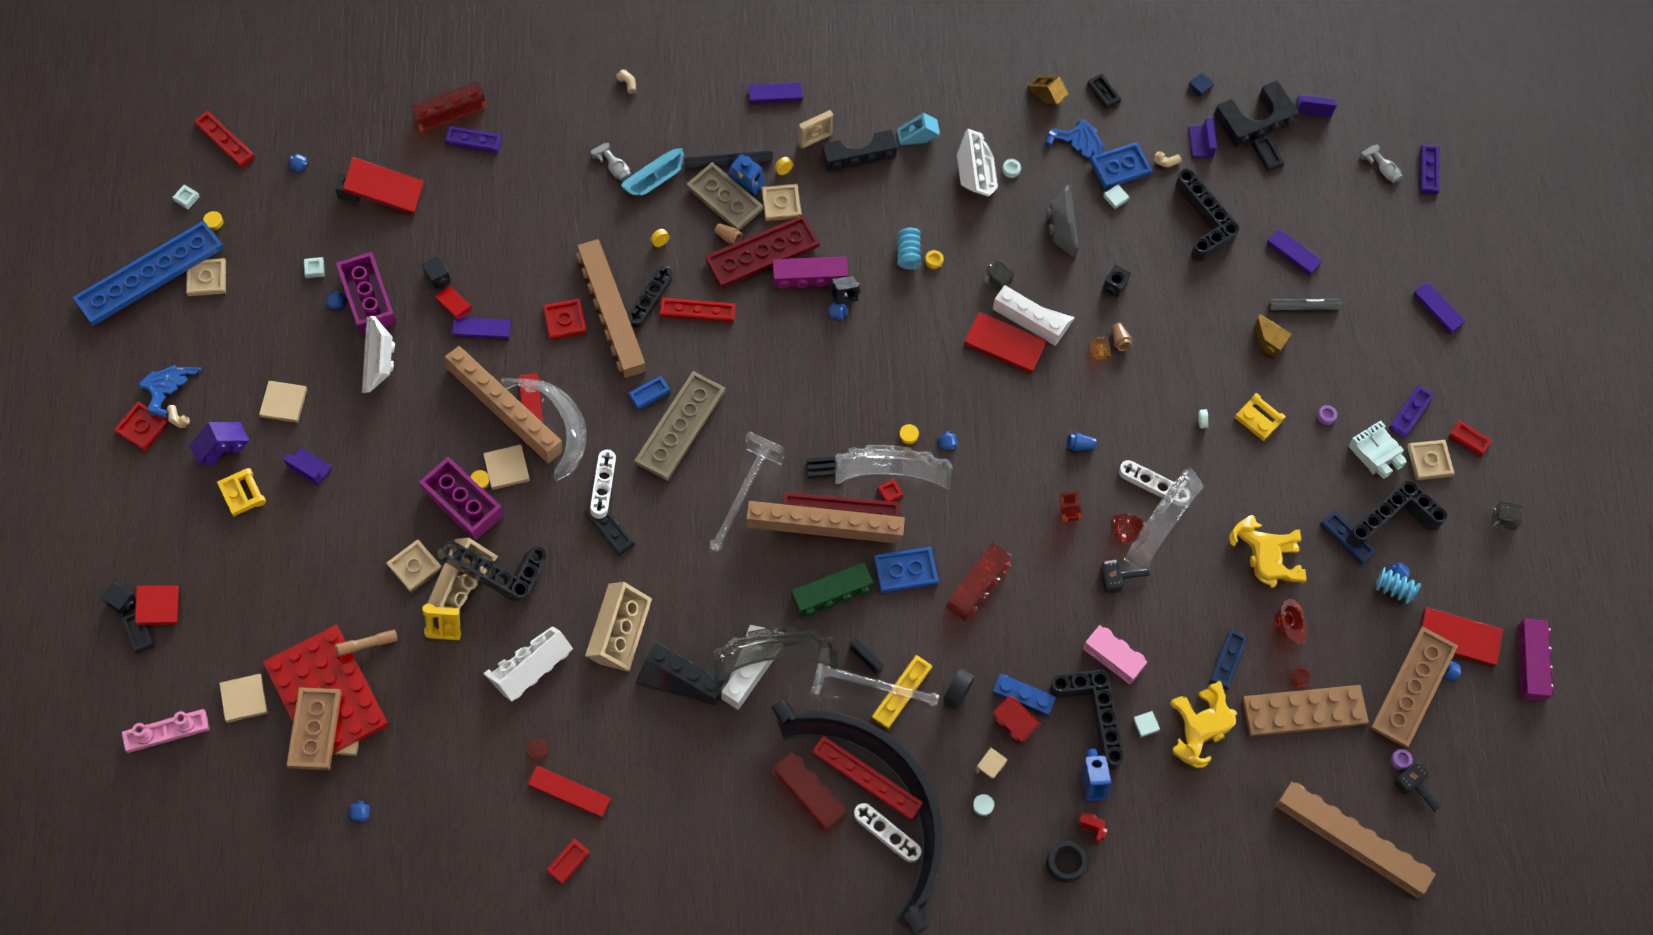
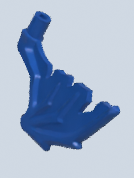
M1079 120L1078 126L1069 131L1056 128L1050 129L1045 141L1047 146H1051L1054 139L1066 142L1072 140L1071 146L1076 151L1081 150V154L1087 159L1091 157L1092 152L1094 156L1101 154L1102 148H1104L1103 143L1096 134L1097 129L1084 120Z
M173 365L158 372L152 371L139 383L140 389H147L152 396L147 412L156 417L167 418L169 412L161 409L162 402L166 399L164 394H173L174 391L178 390L177 386H183L188 381L186 376L183 375H195L201 371V368L176 367Z

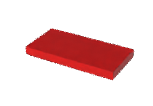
M353 157L342 191L414 214L424 181Z
M981 312L978 313L964 341V345L1030 373L1033 372L1047 343L1045 339Z
M1426 607L1424 609L1421 627L1423 626L1458 645L1454 653L1455 656L1493 667L1497 665L1503 629Z

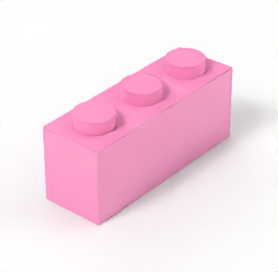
M1100 625L1088 638L1083 647V650L1129 685L1132 684L1147 663L1141 653L1134 652L1125 641L1117 639L1108 628H1103Z

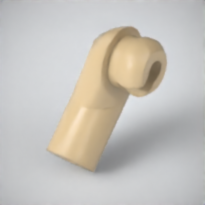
M169 405L167 407L169 422L178 428H186L190 423L189 418H185V415L179 417L176 406Z

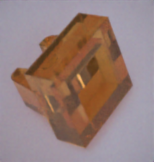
M1097 337L1089 341L1092 360L1111 357L1108 338Z

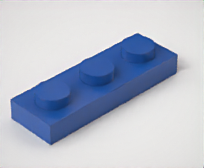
M1001 673L993 690V694L1007 699L1009 695L1014 696L1024 707L1047 717L1056 699L1053 695Z

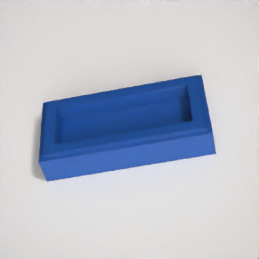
M659 376L629 392L628 395L637 410H640L671 393V390L662 376Z

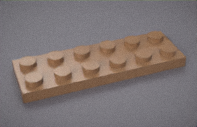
M1422 626L1370 729L1405 748L1409 747L1458 645Z
M1361 685L1251 695L1242 698L1250 737L1363 726L1369 723Z

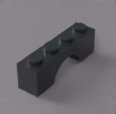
M892 130L874 133L872 142L861 149L849 148L840 140L822 144V156L827 171H837L841 168L856 167L865 163L871 164L884 159L890 160L896 157L897 145Z

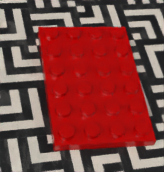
M337 625L263 662L293 723L299 688L341 690L332 755L389 726L353 654L337 656L335 645L346 642Z

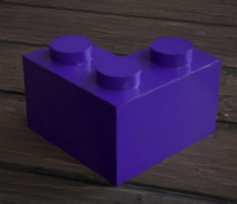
M208 422L189 447L198 464L212 465L218 461L224 452L238 453L242 451L249 442V439L240 422Z

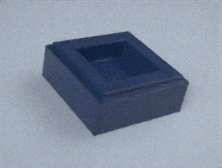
M1202 72L1189 82V86L1200 96L1205 94L1214 85Z

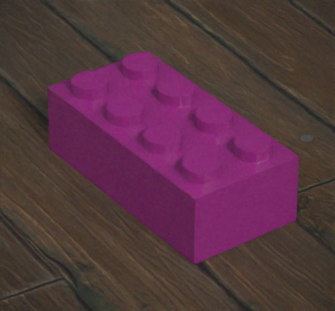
M369 252L337 262L336 265L360 335L366 334V322L369 316H375L384 328L397 324L373 253Z
M449 457L419 481L422 491L474 541L504 516L502 507Z

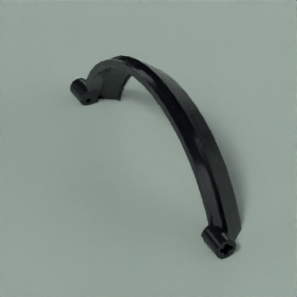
M786 698L778 701L771 709L777 717V723L785 740L825 736L828 739L838 740L858 747L887 766L898 778L905 790L924 803L917 814L922 841L919 873L907 902L895 917L904 928L908 927L912 935L921 933L929 927L921 911L934 888L942 853L941 817L936 798L923 771L913 757L898 742L873 725L850 716L826 711H806L803 714H796Z

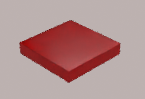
M580 298L543 305L550 341L587 334Z
M138 401L117 425L114 432L146 452L170 422L166 418L156 417L148 413V407Z
M137 586L135 625H177L179 586Z

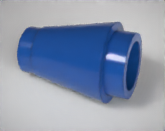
M1074 432L1068 435L1067 448L1072 451L1095 450L1096 439Z

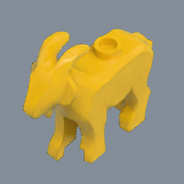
M1253 515L1248 516L1234 527L1229 536L1230 544L1235 546L1238 542L1237 536H1239L1250 545L1253 556H1250V565L1254 567L1255 576L1261 582L1270 585V588L1276 586L1277 579L1286 582H1306L1305 569H1302L1301 565L1288 570L1282 564V553L1299 552L1297 542H1301L1300 530H1295L1287 535L1257 532L1255 528H1259L1262 525L1256 522Z
M1221 681L1209 685L1208 689L1198 693L1201 699L1208 702L1209 709L1197 715L1194 713L1187 697L1183 698L1181 696L1170 701L1173 708L1180 712L1185 722V737L1187 744H1184L1181 739H1178V745L1173 748L1172 752L1183 762L1196 768L1205 767L1211 760L1210 756L1205 759L1199 758L1203 743L1212 739L1214 742L1225 738L1224 735L1236 724L1235 715H1237V712L1228 708Z

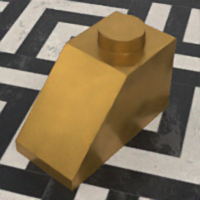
M1037 76L1027 85V88L1046 104L1058 105L1068 95L1061 78L1058 76Z
M1261 314L1254 325L1260 348L1266 354L1277 358L1292 334Z

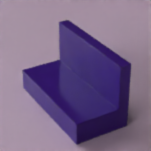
M1299 95L1297 98V110L1301 114L1331 118L1337 106V103H1334V99Z
M1206 118L1203 126H1189L1192 158L1214 157L1217 143L1213 118Z
M302 448L294 456L288 453L283 459L289 469L317 486L332 469L330 465Z

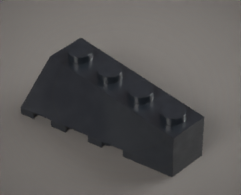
M658 643L654 645L646 657L636 680L638 684L670 691L676 695H684L690 697V699L714 706L721 697V692L725 687V681Z

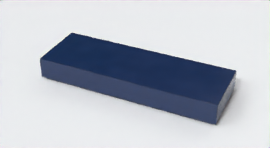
M1333 511L1320 523L1361 565L1376 553V550L1368 542L1359 548L1349 545L1347 536L1353 528L1336 511Z
M1229 629L1209 683L1214 684L1221 681L1223 689H1229L1248 636Z

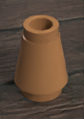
M720 223L715 228V233L729 245L742 240L743 234L737 228Z
M1122 323L1114 324L1112 331L1115 348L1119 351L1130 349L1132 339Z

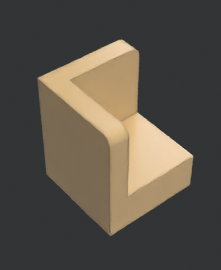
M990 748L976 767L975 772L979 774L982 771L994 779L998 772L1004 768L1008 759Z

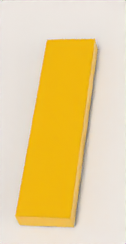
M916 655L872 715L871 720L888 730L933 666Z

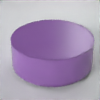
M1322 406L1317 413V418L1320 423L1331 425L1337 418V411L1332 406Z
M1398 749L1391 756V764L1397 770H1406L1413 761L1412 755L1405 749Z

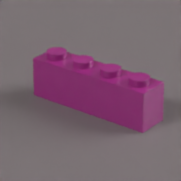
M846 256L773 259L774 288L824 287L832 285V279L848 277Z
M1523 619L1518 624L1521 700L1545 702L1553 695L1554 685L1551 684L1553 667L1550 665L1552 648L1549 646L1551 630L1548 628V621Z

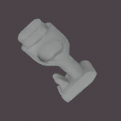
M604 143L590 151L591 157L599 159L600 162H603L602 156L606 157L609 161L608 168L616 179L624 181L631 176L630 168L626 163L611 154L609 143Z
M1373 145L1361 152L1359 156L1361 160L1366 159L1372 164L1374 158L1379 163V170L1387 180L1394 183L1402 178L1403 175L1399 168L1392 161L1385 160L1378 152L1379 145Z

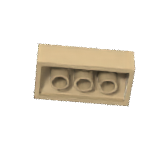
M625 582L608 584L585 656L598 664L630 671L652 598Z

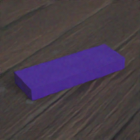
M802 83L749 85L750 103L803 101Z
M449 126L445 143L498 153L503 138L499 134Z
M1421 145L1420 193L1438 195L1440 192L1439 146Z
M1280 229L1267 241L1268 245L1309 275L1322 262L1320 258Z
M1429 282L1414 292L1413 295L1450 334L1466 322Z
M454 317L452 334L453 337L509 339L511 320L464 317L457 320Z
M1418 385L1389 428L1405 438L1434 394Z

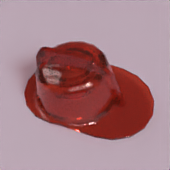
M1287 599L1275 614V624L1292 642L1303 644L1307 640L1303 609L1297 601Z

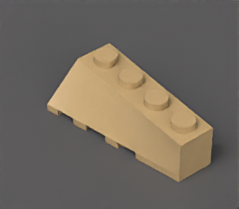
M470 538L455 539V542L490 562H494L498 557ZM452 549L449 552L450 556L453 554ZM463 557L464 564L469 566V559L467 557ZM445 563L427 604H432L434 607L460 609L467 600V595L478 585V581ZM480 567V572L485 575L487 570L484 567Z

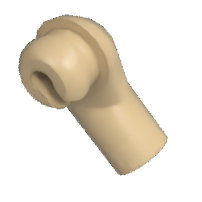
M621 70L617 73V80L627 83L628 93H635V78L626 70Z
M1163 152L1155 154V162L1166 168L1181 163L1179 155L1167 158Z

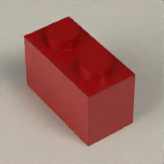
M1011 695L993 712L996 715L995 720L1002 727L1006 725L1011 730L1009 734L1016 741L1025 742L1041 725Z

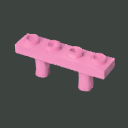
M204 709L187 714L177 712L173 718L148 725L137 723L133 726V729L122 732L125 751L130 753L209 730V725Z

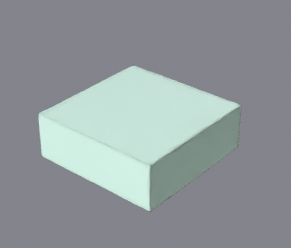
M183 185L172 198L176 203L189 209L200 196L196 191Z
M1119 185L1114 186L1103 195L1114 209L1129 199V196Z
M323 257L304 259L306 278L325 276Z
M1152 711L1133 718L1140 738L1160 730Z

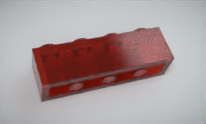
M477 81L412 105L411 110L417 127L421 132L487 106L484 93Z
M992 543L949 598L946 608L965 621L969 616L973 617L978 610L977 605L979 602H984L989 596L988 590L991 587L995 588L1001 579L999 577L1001 573H1006L1011 567L1010 560L1012 555Z
M791 752L773 767V773L821 828L828 833L845 818L846 812L844 810L846 808L841 801H836L831 796L832 792L826 785L822 786L819 783L816 773L813 770L809 771L804 766V760L799 755L795 756Z

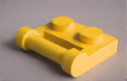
M1256 393L1234 418L1262 441H1265L1283 422L1286 416L1282 413L1279 414ZM1255 404L1258 405L1262 410H1264L1267 414L1274 418L1275 421L1271 422L1253 406Z
M250 468L217 482L233 516L266 503L265 497L260 494L253 479V472ZM239 481H246L254 498L247 499Z
M425 604L423 606V614L426 621L424 634L427 638L460 640L459 609L434 607L432 604ZM433 617H438L439 629L434 627Z

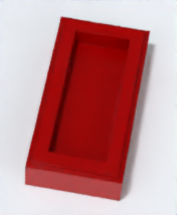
M450 286L435 296L436 300L457 320L473 310L471 305Z
M1460 420L1448 436L1479 456L1484 454L1492 441Z
M573 839L546 871L563 885L587 858L590 851Z

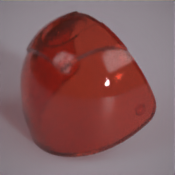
M1114 514L1112 516L1111 531L1118 541L1133 543L1143 534L1145 522L1141 518L1129 514Z

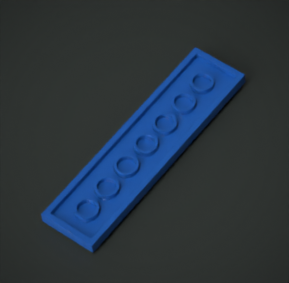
M203 220L75 295L73 299L92 326L223 250L224 247Z

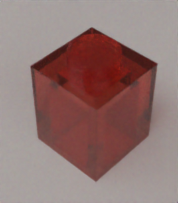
M1079 491L1060 492V510L1063 522L1083 520Z

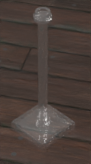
M748 432L745 437L747 450L756 454L757 457L715 540H710L709 548L716 552H720L724 546L721 543L764 458L782 466L785 460L783 446Z
M824 644L811 693L819 695L824 678L832 676L929 702L931 707L937 706L939 694H936V692H932L931 695L831 668L828 662L832 646Z

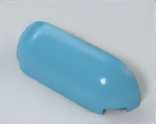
M682 148L674 149L660 156L627 178L621 186L625 191L633 195L648 193L680 171L684 157Z

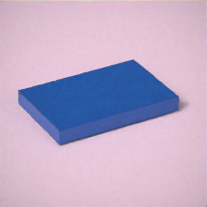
M1137 142L1092 156L1089 159L1104 189L1150 175L1153 171Z
M931 546L878 554L873 557L880 593L933 586L939 583Z

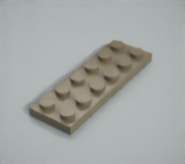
M693 371L634 460L635 464L668 481L722 398L726 388Z

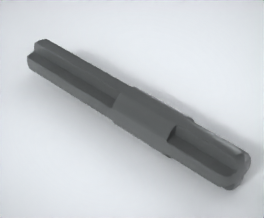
M1271 299L1269 301L1270 310H1340L1342 307L1341 299Z

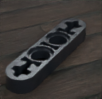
M661 266L656 270L629 311L628 318L632 327L639 328L645 323L671 283L672 271L669 267ZM666 273L667 277L664 276L661 283V275H664ZM656 286L660 288V291L652 293L650 288ZM645 300L651 303L649 307H642L640 304ZM639 314V319H636V320L634 321V320H633V317L636 318L637 315Z

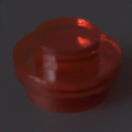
M1296 667L1292 670L1290 678L1293 684L1303 687L1310 682L1311 675L1306 668Z
M535 739L528 744L527 752L531 758L539 760L546 756L548 746L545 741Z

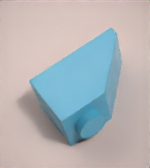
M925 113L897 129L900 145L927 143L940 135L937 119Z

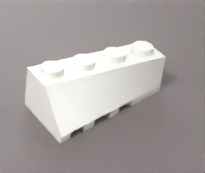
M1005 285L996 296L993 310L1042 339L1047 340V342L1054 346L1057 345L1075 319V317L1041 307Z
M754 625L749 626L728 683L721 692L722 700L739 710L783 648V638L767 628Z
M554 627L549 628L530 642L531 646L518 649L515 652V657L508 661L502 660L498 663L499 667L492 672L489 669L483 674L507 699L513 701L519 698L529 686L534 685L543 674L551 671L557 662L566 658L569 652L573 650L561 631Z

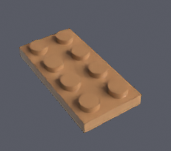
M299 688L287 761L288 768L330 770L342 693L340 689Z

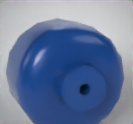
M295 154L294 157L291 156L288 161L290 163V170L296 172L304 171L308 159L300 154Z
M335 291L334 294L328 295L326 306L336 310L343 309L346 297L342 296L341 292Z
M833 302L829 307L828 313L830 318L843 320L844 316H848V309L846 304L837 305L836 302Z
M949 431L943 432L942 436L938 437L939 447L942 450L955 449L958 446L956 435L950 434Z
M1401 562L1392 564L1389 567V570L1393 571L1392 577L1396 573L1400 574V579L1404 576L1408 578L1410 575L1409 568Z
M1450 661L1443 678L1451 681L1458 679L1461 675L1460 665Z
M356 801V804L349 806V818L352 821H365L369 818L370 806L364 804V801Z

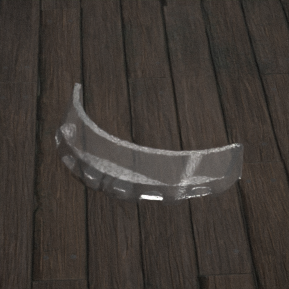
M502 378L501 385L505 389L521 386L527 392L539 390L554 403L566 427V447L560 463L554 470V478L558 481L572 474L582 459L587 440L585 421L581 411L577 408V404L568 394L550 383L530 378Z
M866 445L865 449L853 447L849 448L845 454L838 453L835 455V484H840L847 479L857 476L889 474L918 478L940 485L945 489L951 488L953 467L950 461L945 458H934L931 452L924 450L916 452L910 447Z
M1188 467L1187 470L1185 469L1179 479L1175 481L1128 550L1124 559L1138 569L1147 568L1182 514L1199 492L1204 489L1205 486L1191 467Z

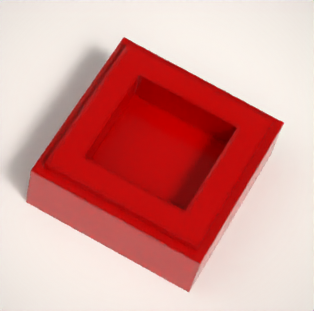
M895 479L877 487L883 501L894 502L903 498V493Z

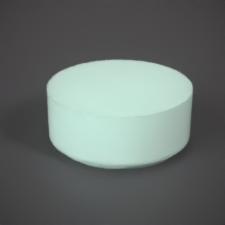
M1009 159L1004 162L1002 171L1005 176L1014 178L1019 175L1021 165L1018 161Z
M1207 409L1198 411V423L1201 429L1208 428Z
M982 794L975 798L973 809L976 814L987 816L993 811L994 802L990 796Z

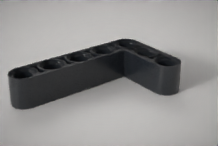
M1182 169L1178 175L1176 187L1212 229V231L1195 241L1191 252L1195 260L1203 261L1232 244L1239 232V225L1192 170Z
M1406 480L1355 525L1347 536V541L1349 545L1355 548L1363 546L1404 507L1430 530L1439 529L1446 521L1448 515L1445 509L1420 486L1411 480Z
M448 541L438 549V556L443 562L513 601H518L527 596L547 557L545 549L540 546L528 550L513 575L455 541ZM446 547H449V548L452 549V551H453L452 556H450V555H448V554L446 553V551H445V548H446ZM533 552L538 555V561L533 559ZM463 557H467L469 559V566L464 564ZM480 567H484L487 570L486 576L480 572ZM524 569H526V570L529 571V573H530V577H529V578H527V577L524 576V574H523ZM498 576L503 578L504 585L498 583ZM515 586L521 589V595L515 592Z
M1103 670L1055 676L1050 685V692L1056 698L1091 695L1101 754L1106 757L1109 770L1118 769L1124 760V751L1109 675ZM1094 679H1101L1104 684L1098 685ZM1075 681H1081L1084 687H1078ZM1061 683L1064 689H1058L1055 684ZM1098 698H1104L1107 704L1100 703ZM1102 717H1108L1111 723H1105ZM1105 736L1113 737L1114 742H1108ZM1109 756H1116L1118 762H1112L1109 759Z

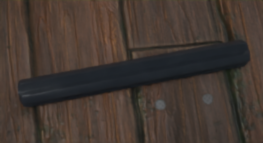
M773 151L686 157L685 167H704L712 162L715 165L733 164L740 155L749 156L753 162L772 161Z

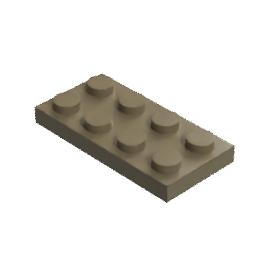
M713 162L687 183V188L733 228L741 230L763 211L761 203Z

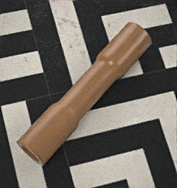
M390 630L375 636L336 644L335 650L337 656H342L368 647L396 642L397 634L395 630Z

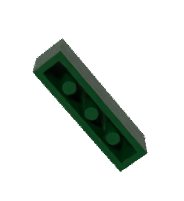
M863 562L791 590V598L799 616L810 617L818 610H828L836 603L841 601L846 603L854 596L868 594L873 588V581Z

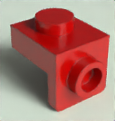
M1082 813L1077 826L1096 833L1093 844L1098 845L1100 840L1104 841L1107 829L1104 828L1106 821L1097 819V816L1094 814Z

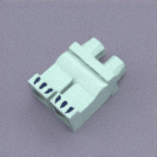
M1379 421L1353 437L1348 447L1370 469L1369 471L1372 474L1377 472L1385 479L1393 472L1389 464L1392 463L1399 470L1405 466L1407 461L1402 455L1404 449L1391 438L1384 429L1385 425L1383 422Z

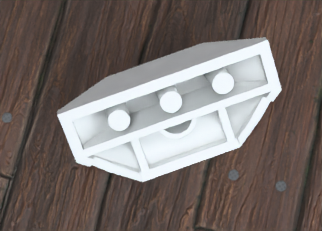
M967 129L957 153L961 185L973 192L990 196L998 187L993 155L983 140L982 133Z
M375 316L367 317L362 393H369L390 375L394 366L393 361H391V353H394L395 343L392 342V336Z

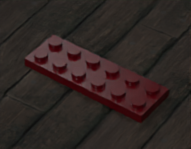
M801 215L705 256V260L720 288H724L773 267V259H792L820 247V242L805 216Z
M784 492L783 501L784 505L898 517L900 502Z

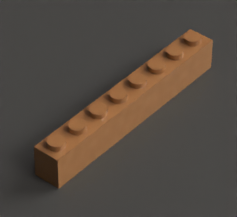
M599 239L577 245L578 253H576L578 263L583 264L584 268H581L584 279L588 278L589 283L587 287L589 293L594 294L595 299H593L595 309L600 310L599 320L601 325H605L607 329L604 330L607 341L611 340L612 346H610L613 357L617 356L618 361L616 365L619 373L622 372L624 378L646 372L644 358Z
M458 346L445 356L447 370L548 464L562 453V440L465 350Z
M749 501L747 528L902 544L905 517Z
M1291 782L1275 806L1418 899L1425 894L1436 875L1429 866L1413 860L1410 854L1399 851L1393 843L1382 840L1373 830L1360 826L1356 819L1346 817L1337 807L1329 806L1323 802L1320 796L1309 793L1299 783Z

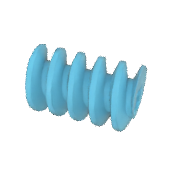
M906 228L898 233V265L908 270H915L921 266L919 262L921 259V250L919 249L921 246L919 243L921 232L916 228Z
M1383 567L1376 581V590L1378 591L1381 587H1384V594L1390 590L1391 597L1398 594L1399 601L1406 597L1405 604H1408L1411 600L1413 601L1421 583L1414 587V580H1410L1407 583V577L1404 576L1400 579L1399 573L1392 577L1393 571L1388 570L1385 573V567Z

